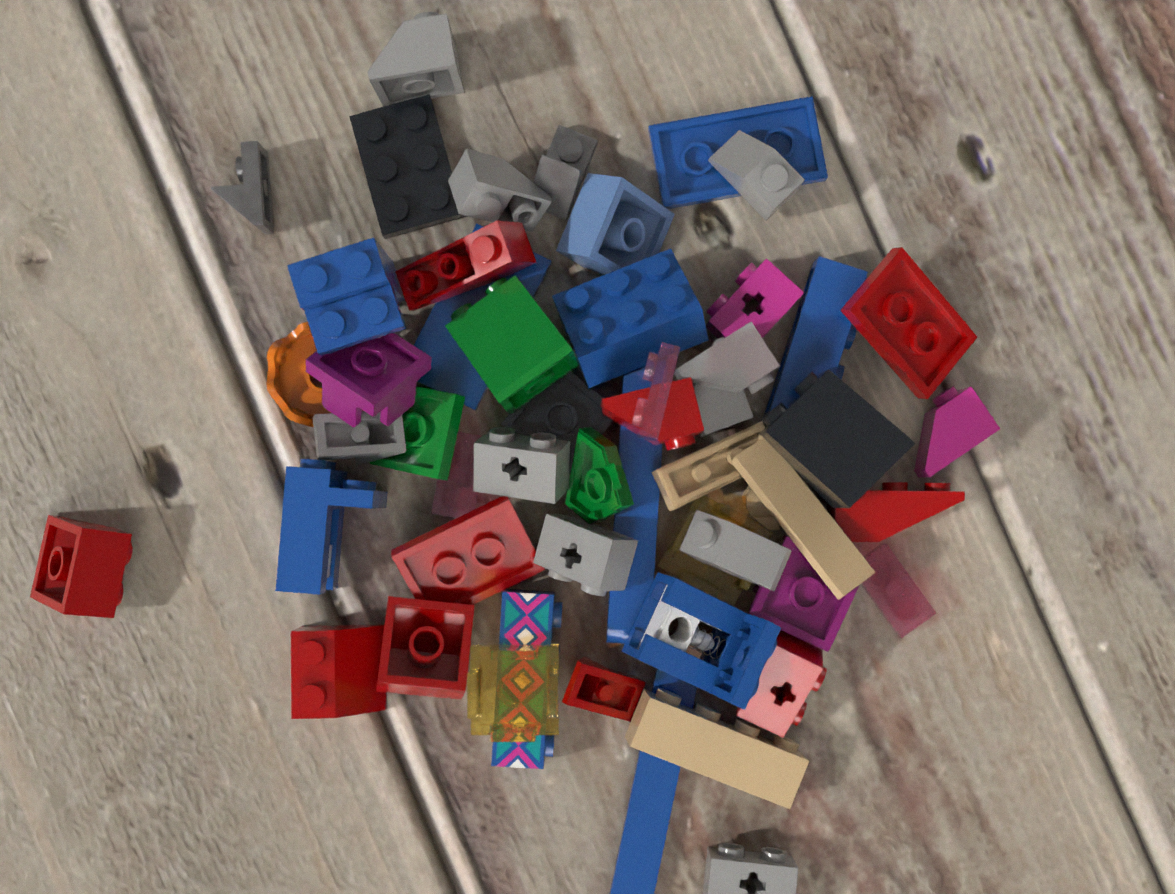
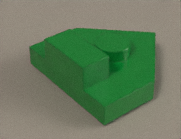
M592 427L579 428L565 505L588 524L602 522L634 505L617 446Z

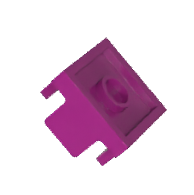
M391 333L323 356L319 355L316 351L306 359V372L322 383L323 407L350 426L356 427L361 422L362 410L372 417L381 411L380 422L389 426L415 403L417 381L431 369L432 357L395 333Z
M783 536L779 545L788 548L792 552L775 592L755 584L752 592L756 593L748 614L768 620L780 626V630L829 652L859 586L838 600L790 537Z

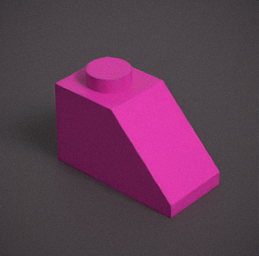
M952 386L932 399L936 406L924 414L914 468L918 478L931 477L1000 430V427L971 386L958 391Z

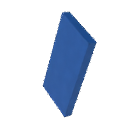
M813 96L649 125L648 133L662 205L667 209L741 196L708 161L739 130L775 148L805 179L802 185L826 181L828 174Z
M476 223L472 233L483 228V226ZM535 252L533 254L536 263L505 277L508 281L516 275L533 299L552 264L551 260ZM494 282L435 303L414 344L416 348L432 357L431 369L417 382L433 390L465 396L464 405L475 411L478 409L488 387L445 325L452 321L450 316L459 307L467 303L474 305L487 296L485 291Z

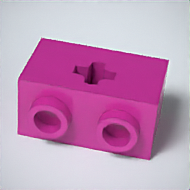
M767 258L758 268L751 262L735 280L740 286L730 298L722 294L706 311L712 317L706 324V328L718 339L721 337L726 338L752 321L763 338L804 292ZM752 299H755L759 303L756 307V312H752L747 316L742 311L746 305L745 302L749 303Z

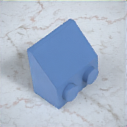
M588 173L556 251L586 269L605 275L658 254L675 214L622 177Z

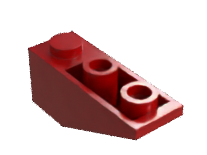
M496 220L395 271L409 311H415L505 278L536 263V259L523 223Z
M882 482V490H868L850 508H832L827 503V511L851 542H880L964 501L965 491H951V483H924V491H908V482Z

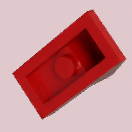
M583 657L576 663L562 703L631 722L646 682L636 676L606 668L588 657Z

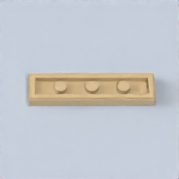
M764 438L733 458L731 461L733 466L838 600L876 573L794 468Z

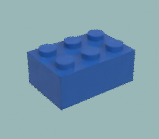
M672 249L665 250L552 295L561 324L589 388L709 340L702 307Z

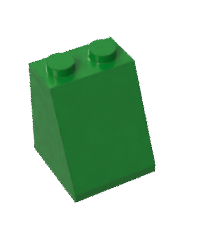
M516 275L508 281L506 278H501L494 282L485 291L487 296L474 305L467 303L459 307L450 316L452 321L445 325L489 390L509 415L578 366L570 345Z

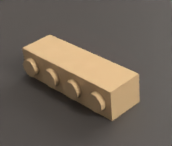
M658 688L656 694L645 689L643 690L625 734L630 747L785 808H791L809 760L798 751L799 744L778 735H775L774 740L759 735L760 728L740 719H736L734 725L720 719L721 713L700 703H697L695 709L680 704L682 697L663 688Z

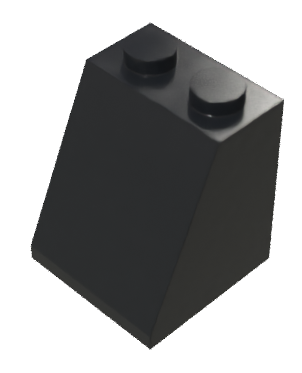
M829 369L819 376L813 371L809 373L793 389L798 396L787 407L780 402L762 419L767 426L759 433L832 508H850L915 445L904 432Z

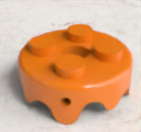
M304 322L299 324L286 337L276 340L269 347L267 352L268 374L266 386L268 393L288 419L305 426L314 427L313 417L315 414H328L331 412L322 405V388L317 387L313 381V376L306 372V359L315 353L317 349L309 324Z

